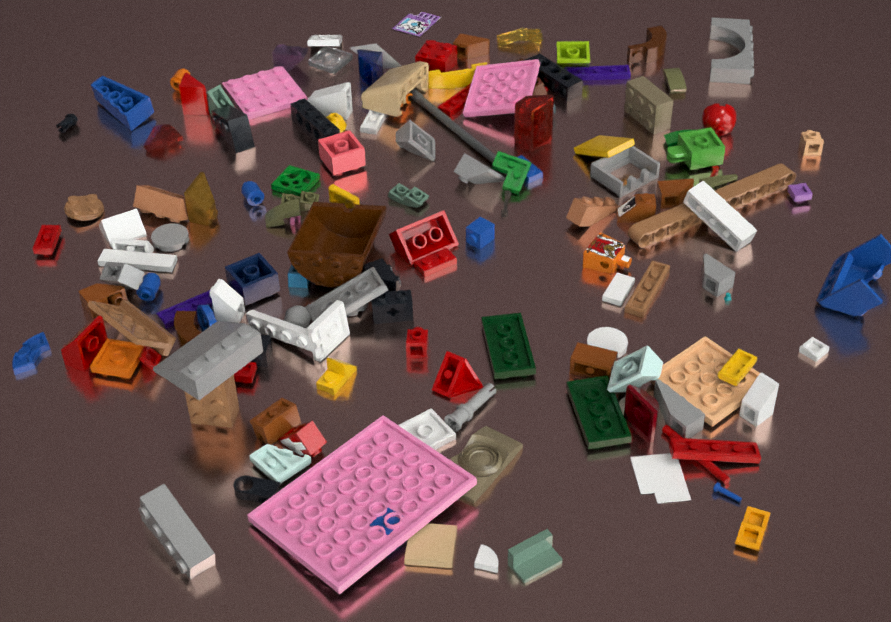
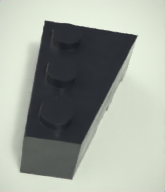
M231 105L212 110V124L218 129L235 153L255 148L247 114Z

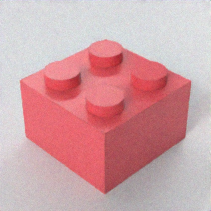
M350 130L318 140L319 157L333 175L366 165L365 149Z

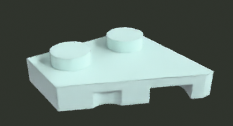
M266 444L249 455L250 461L272 481L283 483L312 463L309 455L305 454L304 457L293 455L291 450L279 449L277 446Z

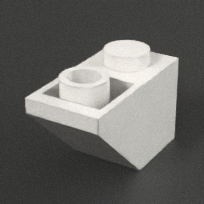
M218 279L210 289V298H212L213 303L212 309L216 321L240 323L245 314L243 297L225 281Z
M760 373L742 400L739 416L757 427L773 415L779 383Z

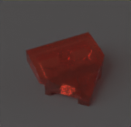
M170 124L157 125L153 127L143 146L146 151L162 146L165 151H168L173 142H180L184 138Z

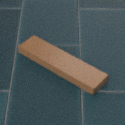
M651 261L624 309L625 313L644 317L670 271L669 265Z

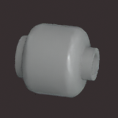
M295 305L285 312L284 321L306 329L310 325L311 315L305 307Z

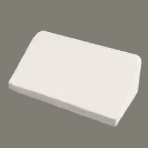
M111 238L113 250L153 253L154 251L149 241Z

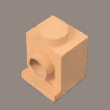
M812 130L802 132L800 146L803 155H821L824 140L821 138L820 133ZM809 145H814L815 149H808Z

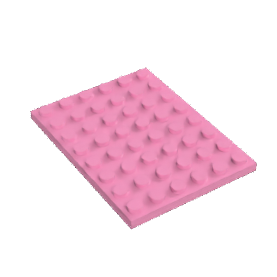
M383 415L247 514L250 523L337 593L341 594L477 484L475 476ZM387 507L395 511L388 513L384 518L385 526L389 529H394L389 535H386V531L382 526H370L377 517L383 516L387 512ZM390 517L400 518L397 524H389L387 522Z

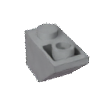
M704 254L701 268L702 288L718 297L733 288L735 272L710 255Z

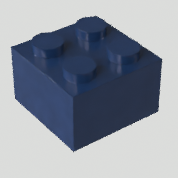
M260 252L225 266L227 284L243 297L245 306L280 291L278 273Z

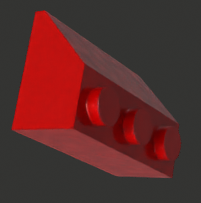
M444 210L388 234L395 251L410 266L418 259L442 249H450L459 245Z

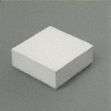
M811 337L800 346L799 352L817 362L828 353L829 346Z

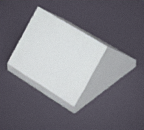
M137 209L103 219L99 223V228L111 248H113L111 238L136 240L147 236Z

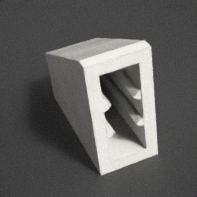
M346 82L316 90L308 97L307 101L326 117L331 113H338L344 120H347L353 111L351 83Z

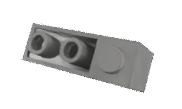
M656 379L654 396L666 424L680 436L688 439L703 430L705 414L689 403L683 396L672 390L667 384Z

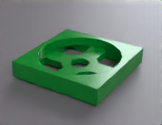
M289 165L271 184V189L285 194L301 196V191L309 192L320 180V174ZM290 174L298 175L296 178L288 177ZM305 178L311 179L309 183L303 182ZM282 183L289 184V185H288V187H284V186L282 185Z

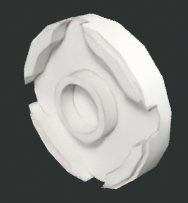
M601 327L589 333L587 344L617 351V358H620L627 351L628 340L626 335L618 329Z

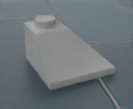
M409 120L396 131V143L400 148H404L408 152L428 160H435V139L414 122Z
M465 153L454 170L456 174L460 175L458 179L466 184L468 181L474 184L504 182L506 179L503 175Z

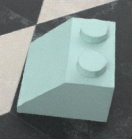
M648 345L615 361L607 390L609 392H626L628 385L640 388L643 384L658 379L661 375L663 361Z

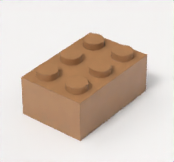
M234 374L201 400H197L185 392L191 423L233 428L239 412Z

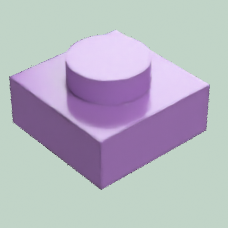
M806 183L788 185L787 191L794 202L812 199L813 193Z

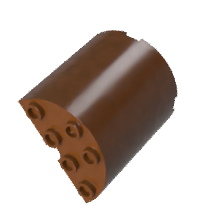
M313 202L287 251L291 264L298 273L316 285L338 287L355 278L361 273L386 216V206L355 204L354 208L349 209L344 203Z

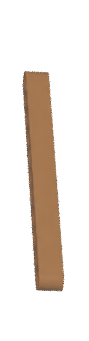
M780 163L719 188L715 192L735 209L791 185L796 179V173ZM683 203L633 224L629 228L627 236L639 247L643 248L704 221Z

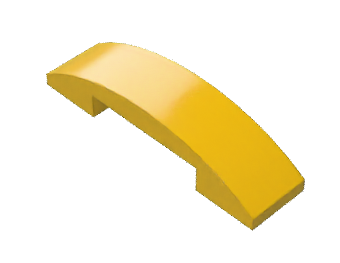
M487 62L472 64L469 69L444 73H441L440 70L429 71L428 88L454 89L468 86L472 83L476 66L487 65Z

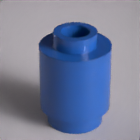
M247 181L242 185V195L249 205L257 206L263 202L264 193L257 183Z
M155 273L144 275L143 282L139 285L138 290H136L137 296L144 301L154 300L161 285L160 277Z

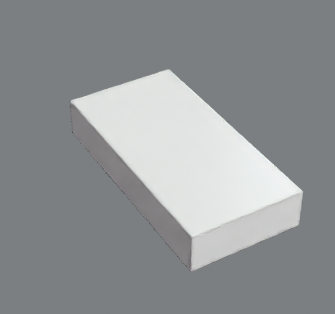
M616 273L603 294L602 301L621 306L633 287L635 278Z

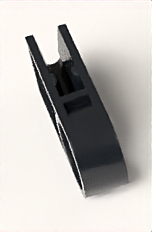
M244 475L234 481L233 488L238 499L264 503L281 490L279 488L281 483ZM242 485L252 486V488L246 491L238 490Z

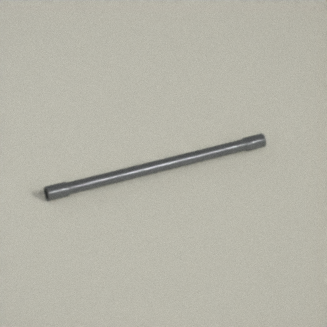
M415 88L410 91L413 96H409L423 106L493 164L496 155L428 101Z

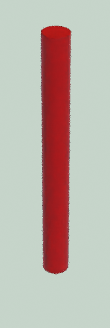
M665 425L662 428V432L669 438H683L669 425ZM696 460L724 485L730 482L731 478L711 461Z

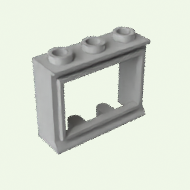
M632 146L610 158L603 157L591 163L590 178L596 179L621 198L659 178L660 163ZM628 163L641 169L640 178L636 179L631 175L624 186L621 180L610 174Z

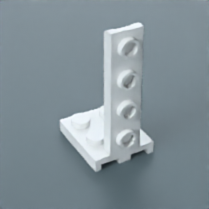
M336 300L307 329L255 310H250L246 313L250 327L262 334L271 335L275 339L311 351L314 360L319 362L350 334L344 302Z

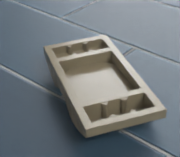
M487 426L472 434L465 448L450 459L475 476L477 484L461 496V498L475 504L523 448V444Z

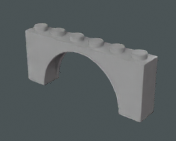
M711 19L710 39L729 43L738 48L741 53L730 58L712 59L710 82L750 84V78L754 77L753 26H750V20Z

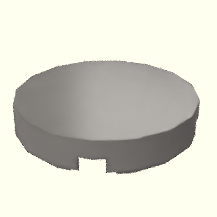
M177 223L161 225L152 232V244L155 248H160V251H176L183 248L182 245L189 242V232L186 227Z

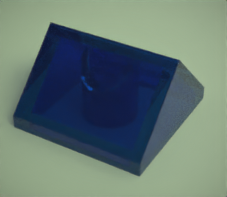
M359 49L357 50L359 78L370 87L384 75L382 52Z

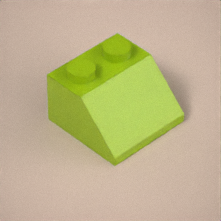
M589 41L557 42L556 64L563 68L589 66Z

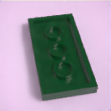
M521 313L481 317L494 378L536 374V366Z
M608 375L566 382V388L588 449L631 443L632 436L614 392L607 390L609 384Z

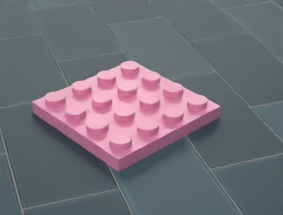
M539 59L476 66L463 110L464 117L528 112L540 67Z
M283 66L260 71L252 75H245L241 78L231 79L222 83L226 94L238 110L247 114L248 120L291 108L290 104L305 98L308 100L307 96Z

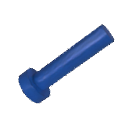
M717 482L713 486L714 492L719 491L738 503L741 502V497L723 488L721 483Z

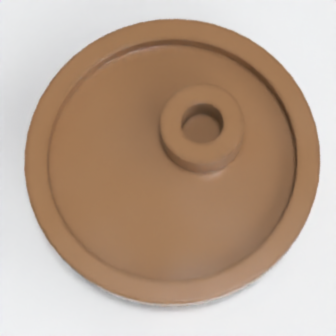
M95 194L70 196L65 204L64 211L68 217L74 220L87 221L100 217L104 212V205Z

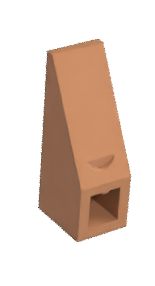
M583 196L582 198H574L566 218L579 227L592 226L616 212V208L619 205L610 197L588 198Z

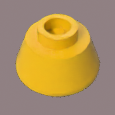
M331 113L326 117L340 129V133L346 129V123L338 113Z

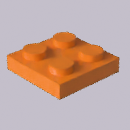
M107 338L90 365L91 372L130 379L140 363L139 357L144 346L135 345L133 342Z

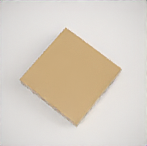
M426 524L408 539L404 559L405 565L452 568L457 526Z

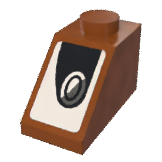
M635 194L616 208L617 223H638L654 216L656 213L655 194Z

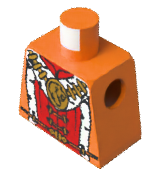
M601 232L583 252L584 268L609 274L614 273L618 266L629 268L632 262V258L625 255L624 243Z

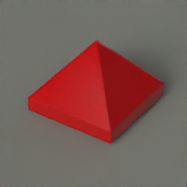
M144 346L139 361L153 371V367L159 364L162 356L151 347Z

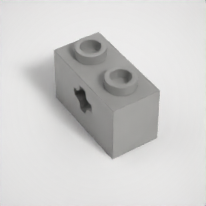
M106 262L99 280L110 285L124 286L125 289L138 290L139 285L143 282L144 271L126 263Z

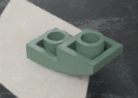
M398 183L389 191L388 198L406 206L420 207L429 198V195L416 187L410 190Z

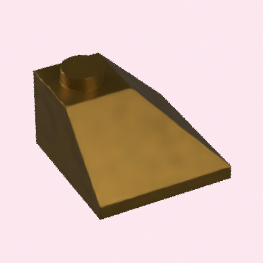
M200 172L184 192L189 222L210 226L213 220L217 218L218 210L216 209L215 200L204 172Z

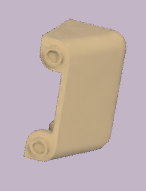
M419 61L388 70L362 93L363 108L399 117L402 114L400 106L406 103V95L412 89L417 88L419 92L423 93L428 90V63Z

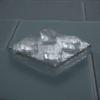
M325 46L308 60V64L316 69L336 74L353 59V54Z

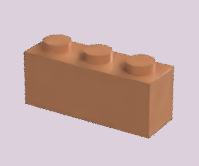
M137 185L133 207L139 208L140 212L148 214L152 212L155 213V217L170 218L169 221L174 223H180L181 220L189 219L185 196L150 185Z

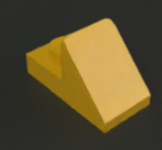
M327 357V370L316 382V387L335 395L357 370V366L339 359Z

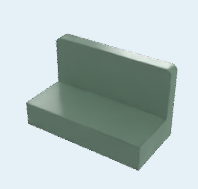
M548 529L508 549V565L523 583H527L562 564L561 556L552 547L553 535Z

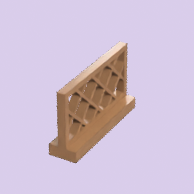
M89 300L87 306L102 316L105 321L135 345L152 347L163 356L169 355L176 337L132 303L122 300L120 306Z

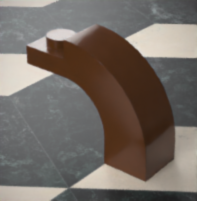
M663 26L647 28L645 43L628 46L627 61L629 63L643 60L646 63H651L664 55L667 33Z
M176 311L174 326L178 344L182 347L202 332L198 330L199 324L196 311Z

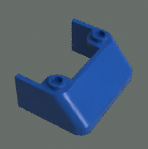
M879 234L839 256L833 262L816 301L824 308L851 316H862L868 310L882 304L883 300L871 289L868 282L879 279L883 274L884 267L891 263V244L882 234Z

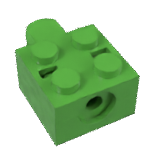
M711 127L678 133L677 146L668 147L667 161L672 164L685 162L690 170L721 165L724 161L725 145Z

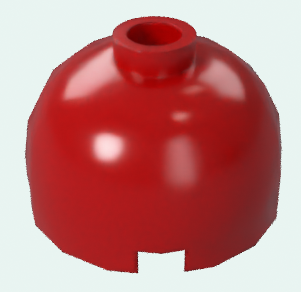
M720 103L709 105L703 110L702 125L704 128L711 127L717 136L727 135L732 132L736 125V110L729 104H725V106H720Z

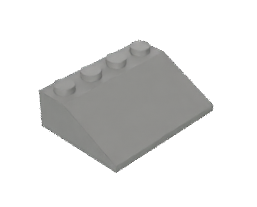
M217 321L153 367V371L197 400H201L263 352L261 333L245 323Z

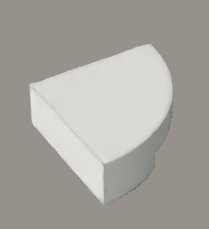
M481 544L474 562V568L498 573L497 555L491 548Z

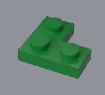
M498 151L492 164V169L507 174L502 186L503 190L519 195L532 162Z

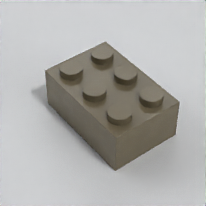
M644 76L627 81L624 110L653 135L669 130L671 128L674 100Z

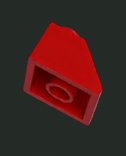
M99 315L87 323L64 345L61 353L65 365L83 372L90 367L108 338L102 316Z

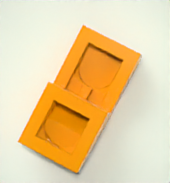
M747 506L735 544L759 551L770 518V512Z

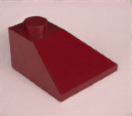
M628 385L626 388L624 417L649 443H652L655 438L659 404L646 391L633 385Z

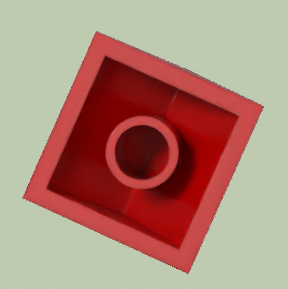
M187 72L184 73L179 85L183 114L209 115L205 85Z

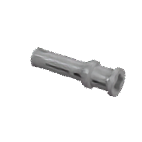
M491 383L485 384L465 404H459L452 414L445 416V423L454 432H458L462 424L469 422L473 418V413L496 394V388L490 391L494 385Z

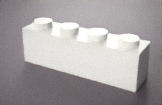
M704 181L687 192L683 203L732 249L737 252L752 241L757 230Z

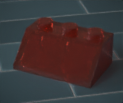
M553 95L525 96L515 103L514 147L531 155L552 140Z

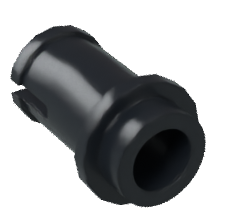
M72 113L67 114L65 119L58 123L56 127L59 128V132L65 133L71 126L77 124L78 119Z

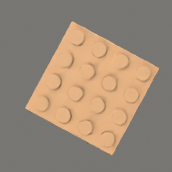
M705 336L663 364L661 375L658 379L667 384L680 396H683L693 406L700 409L705 414L704 421L713 427L741 406L744 396L760 373L751 368L737 387L717 378L718 372L732 357V354ZM656 380L649 382L655 385Z

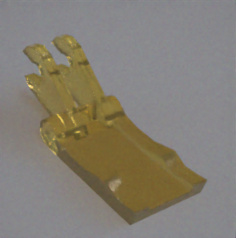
M521 28L497 35V47L520 40L541 43L543 35L540 33L541 29Z

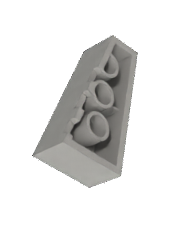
M165 484L140 497V507L138 510L141 520L163 545L166 552L176 561L177 567L182 574L186 573L192 579L215 565V553Z

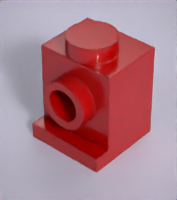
M421 327L408 329L406 358L427 359L428 330H424ZM412 347H422V348H423V350H411V349H412Z

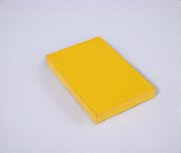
M598 135L574 147V152L580 155L610 158L634 146L635 143L633 138Z

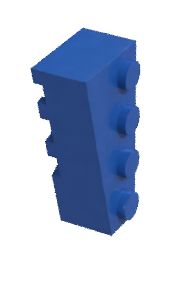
M101 76L91 84L95 99L130 131H133L154 113L150 97L105 76Z

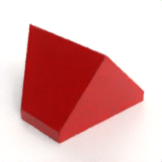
M447 351L431 390L448 398H453L482 389L484 386L466 358Z

